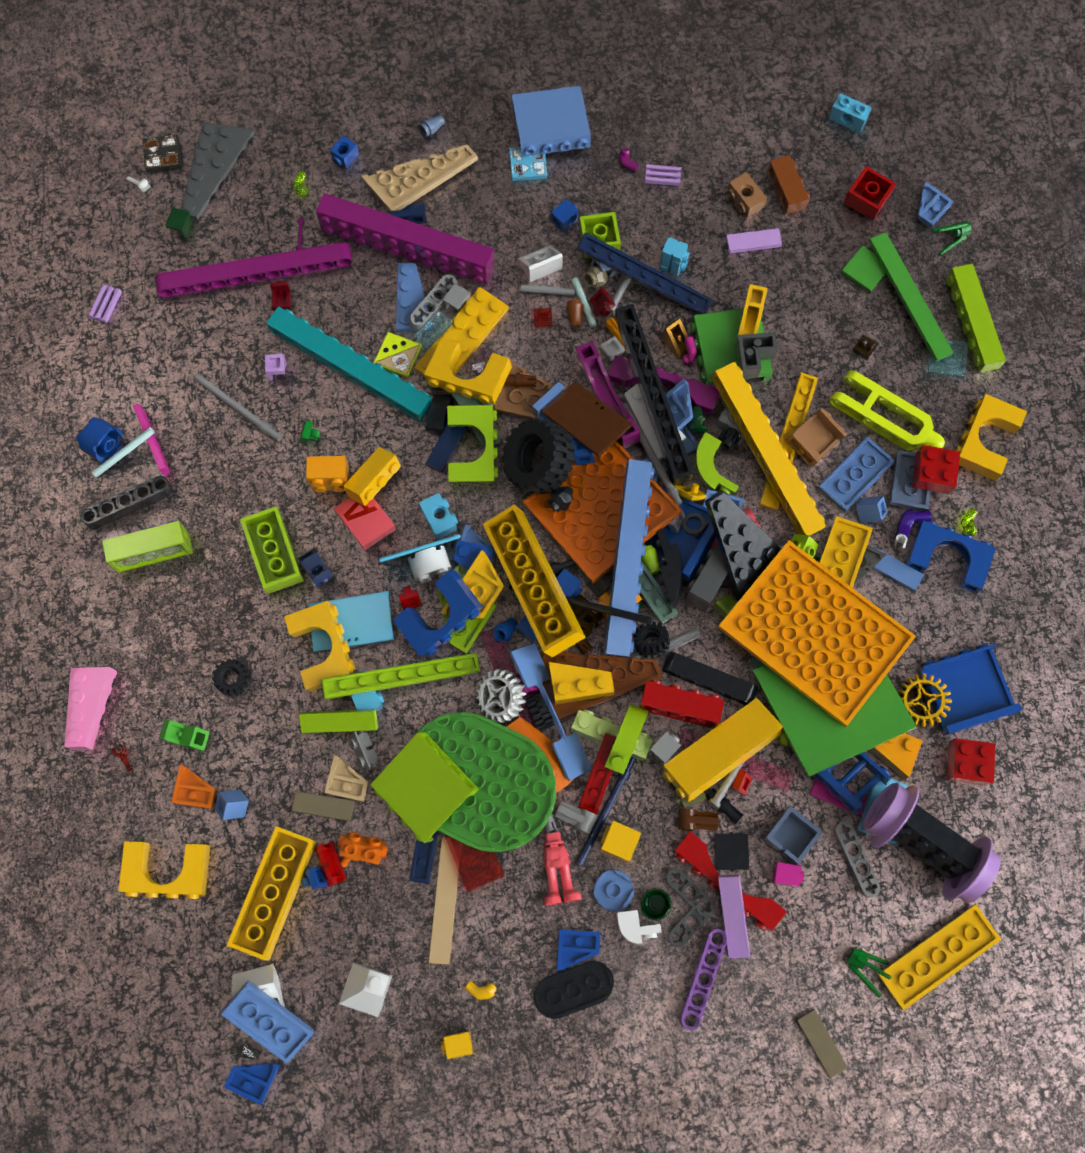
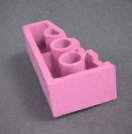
M111 667L70 668L65 735L66 748L71 750H93L100 728L99 723L106 709L105 705L108 695H110L113 680L117 675V671Z

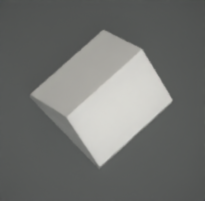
M550 245L520 257L518 260L529 282L561 270L563 256L561 252Z

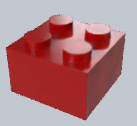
M865 166L849 189L843 203L874 221L891 196L897 183Z
M922 445L916 452L912 488L950 494L957 487L960 451Z
M960 738L949 741L946 780L983 786L993 784L996 743Z

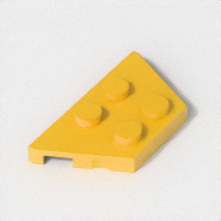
M481 550L463 577V581L483 606L476 618L484 619L505 586L486 553ZM448 602L441 611L444 615H450Z

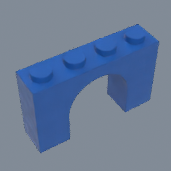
M922 521L917 527L905 564L923 573L928 568L935 547L940 545L952 546L962 554L965 562L959 587L976 594L980 592L984 587L996 547L991 546L990 543L974 540L969 535L955 533L951 528L939 527L932 521Z
M447 571L435 582V585L445 596L450 606L449 619L442 628L436 630L428 626L415 608H406L393 619L394 623L420 657L434 655L438 651V646L449 642L452 639L451 635L464 629L465 623L469 619H475L483 608L482 604L456 571Z

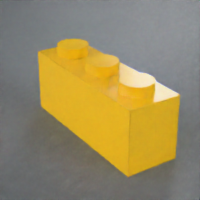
M378 447L343 487L349 498L366 506L398 471L401 465L395 454Z

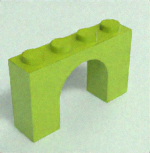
M493 405L447 406L449 427H474L484 435L486 440L485 451L479 459L473 462L448 463L449 483L494 482V478H498V466L494 467V459H498V448H494V440H497V429H494L493 421H497V410H493Z

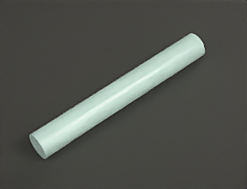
M577 277L573 278L571 281L579 300L584 305V314L590 328H593L597 324L579 279Z

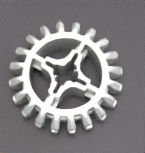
M502 669L490 671L488 675L482 676L483 681L478 682L481 687L476 689L479 692V696L476 699L480 701L477 706L482 707L480 713L486 714V718L500 723L512 721L514 717L519 716L518 711L523 710L521 704L526 702L523 696L527 694L522 692L525 685L520 684L521 679L516 678L514 672L510 673L509 670ZM501 680V681H503L506 685H505V686H502V685H499L497 682ZM496 706L503 707L504 711L498 710Z

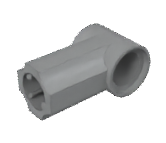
M564 801L561 802L555 815L557 819L573 825L575 829L590 835L598 818L596 814L574 807Z

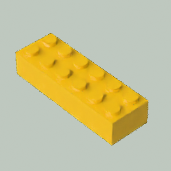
M275 827L226 946L265 961L270 960L316 847V841L283 828Z

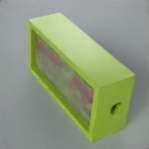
M180 521L102 540L106 562L118 573L193 553L189 532Z

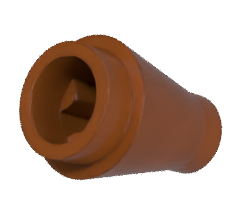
M581 300L567 301L566 310L571 328L582 326L584 305L581 303Z

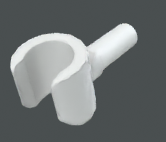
M130 176L127 177V180L137 185L142 192L147 191L151 187L145 178L139 182Z

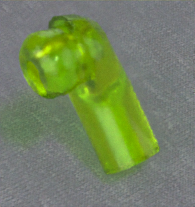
M299 171L293 182V188L297 194L306 196L308 188L305 187L303 182L307 175Z
M969 508L961 520V525L969 536H974L978 532L973 521L978 512L974 508Z

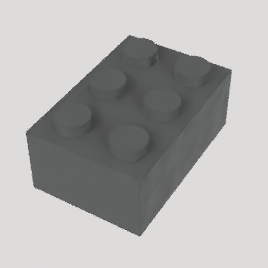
M717 544L715 549L711 547L704 560L705 564H701L694 577L696 581L692 579L685 592L687 595L685 601L703 612H706L728 574L719 544Z

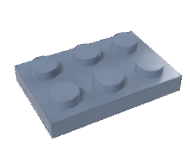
M898 450L896 452L889 504L927 511L929 509L931 491L912 488L916 453Z

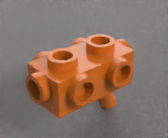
M346 832L345 836L340 835L338 847L341 848L339 856H343L340 861L342 867H346L351 860H360L379 865L381 859L386 858L388 846H385L386 841H381L377 837L361 836L356 832Z

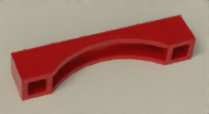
M691 831L688 832L673 851L676 853L675 858L682 864L688 863L692 867L691 871L699 878L701 876L708 880L707 885L713 890H720L718 879L720 875L713 866L708 854L707 845ZM742 892L745 916L747 918L751 916L757 921L755 925L762 931H773L787 911L772 898H759Z

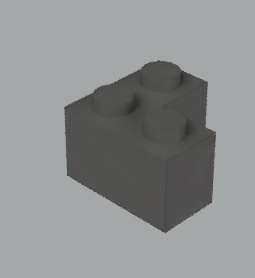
M775 332L738 335L735 351L737 365L741 368L744 378H757L761 371L760 360L774 359L778 350Z

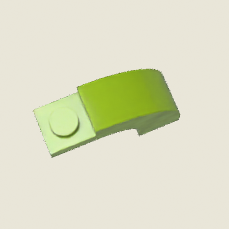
M705 432L695 453L697 475L706 488L714 491L716 487H719L720 492L733 496L739 486L722 477L714 466V455L722 441Z
M630 703L605 767L624 774L645 723L648 710Z

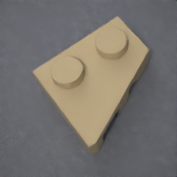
M334 755L324 793L364 802L369 782L338 756Z

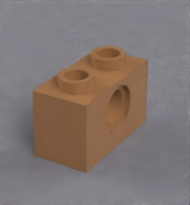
M747 172L729 182L727 194L731 200L735 201L739 211L744 213L747 218L765 207L767 197Z

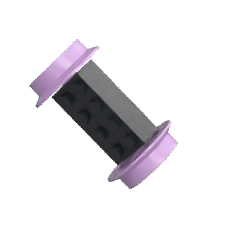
M897 782L887 786L872 803L863 821V829L872 835L871 845L879 848L892 839L905 846L910 853L922 858L925 864L933 866L940 871V874L946 877L942 892L947 900L960 898L965 903H971L980 898L995 880L1001 865L1000 856L992 851V840L988 837H982L970 843L916 804L919 797V788L917 786L911 785L904 788Z

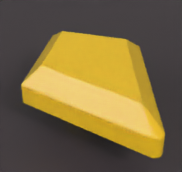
M692 483V486H674L679 491L678 495L690 502L704 500L707 496L699 490V484Z

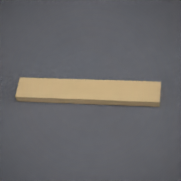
M442 837L429 963L450 965L462 842L454 838Z

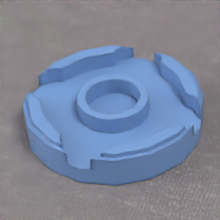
M608 870L596 879L594 897L602 908L609 911H619L626 908L632 901L634 886L631 879L624 872Z

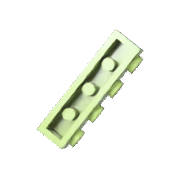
M583 709V711L578 710L571 732L601 744L605 733L617 737L622 724L617 726L612 724L613 721L606 717L600 719L595 717L593 712ZM643 732L640 733L631 756L643 762L645 761L653 741L649 739V735Z

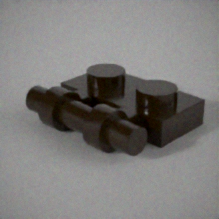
M581 594L577 597V599L588 601ZM570 605L585 637H588L592 633V629L601 624V620L604 618L601 612L595 614L592 610ZM585 618L589 621L587 624L583 621Z

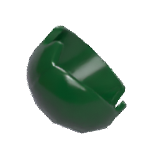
M693 406V419L687 423L689 431L693 434L708 433V428L704 425L705 417L702 416L701 406Z
M654 888L648 890L641 898V912L650 920L658 921L664 919L671 911L670 896L662 889Z

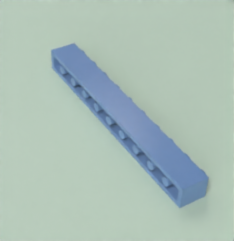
M629 459L626 462L609 607L638 613L639 603L636 602V596L640 594L641 583H638L639 575L641 576L643 572V564H640L641 556L645 554L643 537L647 536L648 531L645 519L649 517L650 506H647L648 499H651L652 487H649L650 479L653 480L654 468H652V462ZM608 614L604 654L629 657L630 653H633L634 642L631 639L632 634L636 632V622Z

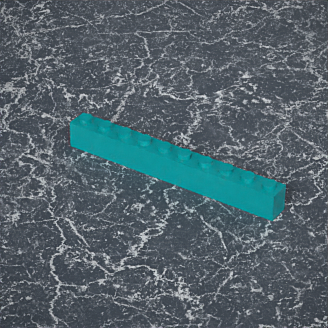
M278 307L266 322L269 332L415 420L421 422L428 412L432 401L431 396L427 392L417 390L412 383L402 381L397 374L387 372L382 365L374 364L365 355L355 353L350 346L340 344L335 337L325 335L320 328L310 326L305 319L295 317L290 310Z

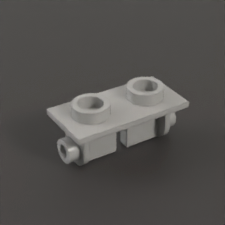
M354 731L349 737V745L352 750H355L358 766L366 773L370 768L374 769L379 766V759L375 749L369 751L366 749L372 746L368 733L365 731H358L356 733Z

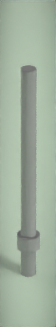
M200 374L194 376V380L259 427L262 433L270 435L278 442L282 439L283 436L275 431L268 422L260 420Z

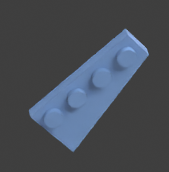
M398 263L397 332H433L431 321L421 330H415L409 325L412 312L425 297L416 263ZM424 305V310L428 312L427 305ZM422 315L415 320L416 323L421 321Z

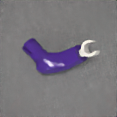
M912 509L904 511L897 525L894 546L897 543H902L903 548H905L913 525L922 521H932L931 511L914 512Z

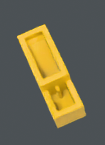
M753 284L749 285L738 335L758 333L768 288Z

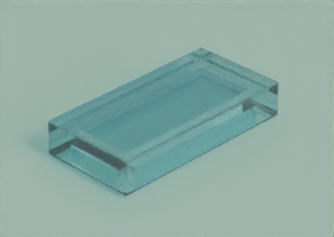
M439 310L414 337L425 348L429 349L453 325V322Z

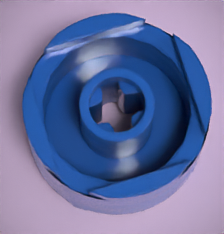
M93 417L89 420L83 431L78 433L76 440L79 442V447L83 452L100 462H104L103 460H108L120 450L122 444L119 442L120 438H123V433L105 420Z

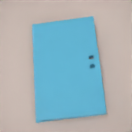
M458 534L380 558L379 561L383 563L458 540L461 536Z
M389 591L329 600L338 609L339 616H337V619L344 628V634L342 635L349 647L394 640ZM322 602L310 603L308 606L311 607ZM315 630L311 632L313 652L332 649V641L326 631Z

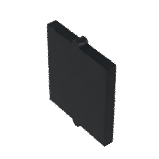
M733 832L729 834H714L716 870H730L731 872L735 870H749L748 834H733Z

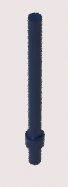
M631 756L624 774L618 773L617 776L619 778L575 862L576 864L583 866L625 781H628L631 776L630 772L637 760L635 757Z

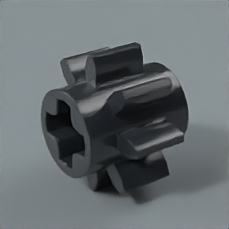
M728 428L727 431L723 429L718 440L722 441L720 446L728 451H732L733 448L738 449L742 441L740 432L734 428Z

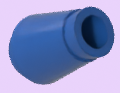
M510 617L496 625L493 632L494 638L499 642L509 641L518 625L517 620Z

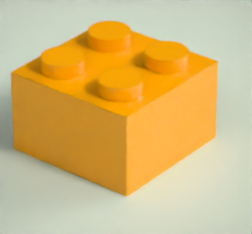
M345 456L307 457L306 479L312 491L317 493H324L326 490H334V492L345 491L343 486L350 479V467Z

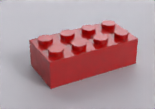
M650 680V682L646 681L639 707L648 710L649 714L714 729L720 724L725 700L720 699V696L715 694L706 696L702 695L698 690L689 689V691L682 690L678 685L670 684V686L662 685L661 681Z

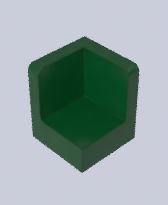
M172 207L165 226L166 228L179 231L182 238L186 239L193 219L188 211Z

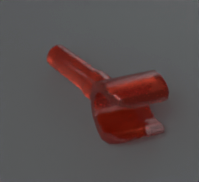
M119 744L122 749L121 752L117 753L112 748V753L121 759L127 771L130 772L133 769L126 757L127 749Z

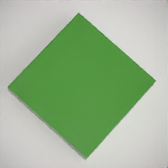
M862 246L844 267L841 274L868 293H871L885 276L886 272L876 254Z

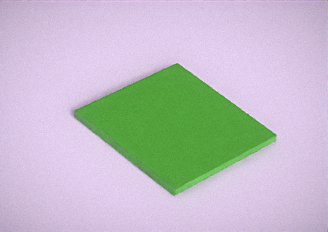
M766 665L754 669L752 672L777 720L783 726V731L807 777H811L917 727L888 675L884 677L848 726L844 727Z

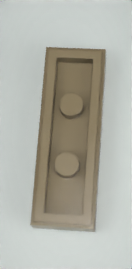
M296 791L291 811L351 822L355 801Z
M815 1009L796 1019L829 1078L848 1068Z

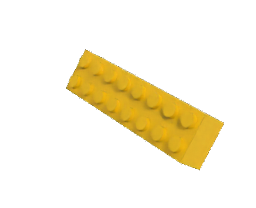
M514 504L483 523L485 531L543 652L554 657L586 638L524 512Z

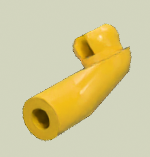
M469 981L464 988L477 1000L490 999L496 992V986L492 983L478 987L472 981Z

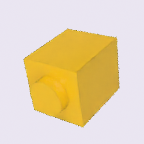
M470 1031L444 1036V1041L441 1042L442 1054H446L447 1059L473 1054Z

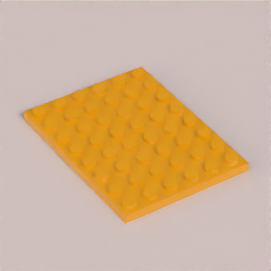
M790 540L718 626L722 632L844 727L848 726L916 637V635Z

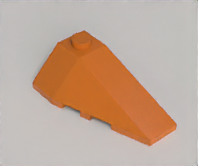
M518 717L506 726L532 740L545 753L555 774L556 793L570 784L572 780H567L551 745L555 743L521 717Z

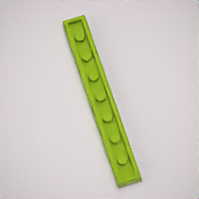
M477 653L324 678L321 679L324 700L477 674L480 673Z

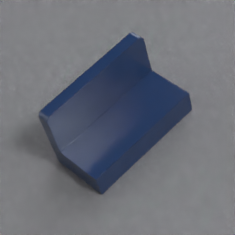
M424 203L409 204L399 211L389 212L390 215L417 224L427 223Z

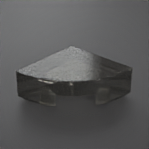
M246 1045L232 1046L229 1053L233 1056L254 1060L259 1059L260 1056L259 1050Z

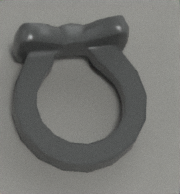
M691 513L685 516L682 526L686 533L694 535V538L697 539L708 528L709 522L705 521L702 515ZM690 518H698L701 521L702 527L699 530H691L686 524Z

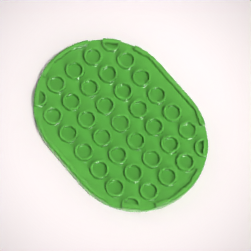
M468 712L445 714L420 728L417 733L426 732L479 788L474 795L468 796L441 825L438 831L472 848L487 852H504L516 849L531 841L542 831L554 809L556 779L549 759L537 744L524 735L497 722Z

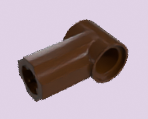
M687 808L679 809V830H718V813L699 812L695 809Z

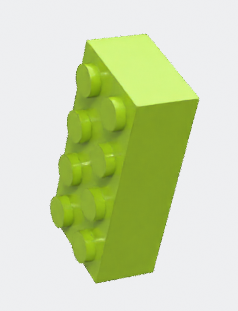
M275 506L241 518L240 521L265 592L270 594L304 582L278 507Z

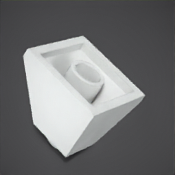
M353 963L339 1004L379 1017L392 975Z

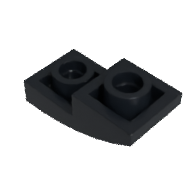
M434 395L427 416L426 430L444 432L448 423L447 406H451L453 403L452 395Z

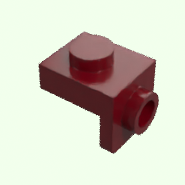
M284 281L270 283L272 310L275 311L278 307L284 310H291V289L289 283Z
M600 288L589 299L596 309L593 313L595 317L608 316L612 312L611 309L616 305L605 288Z

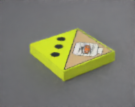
M388 332L374 364L378 363L385 370L408 378L421 351L422 344Z

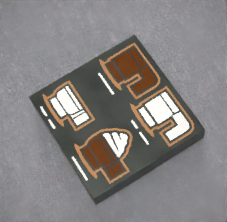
M178 134L142 139L146 172L182 168Z

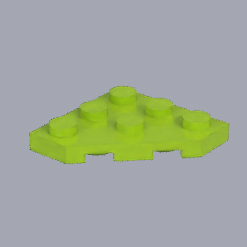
M439 590L438 595L441 608L443 609L448 601ZM494 603L484 619H469L465 623L464 629L454 632L451 635L452 639L449 641L450 645L464 654H468L497 608V604ZM443 614L446 624L450 615Z

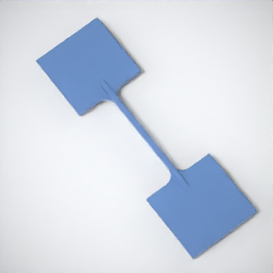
M535 643L511 651L510 654L526 689L532 686L539 688L558 729L560 740L551 745L567 780L570 781L591 770L592 767L577 734L565 735L542 684L550 680L551 677Z

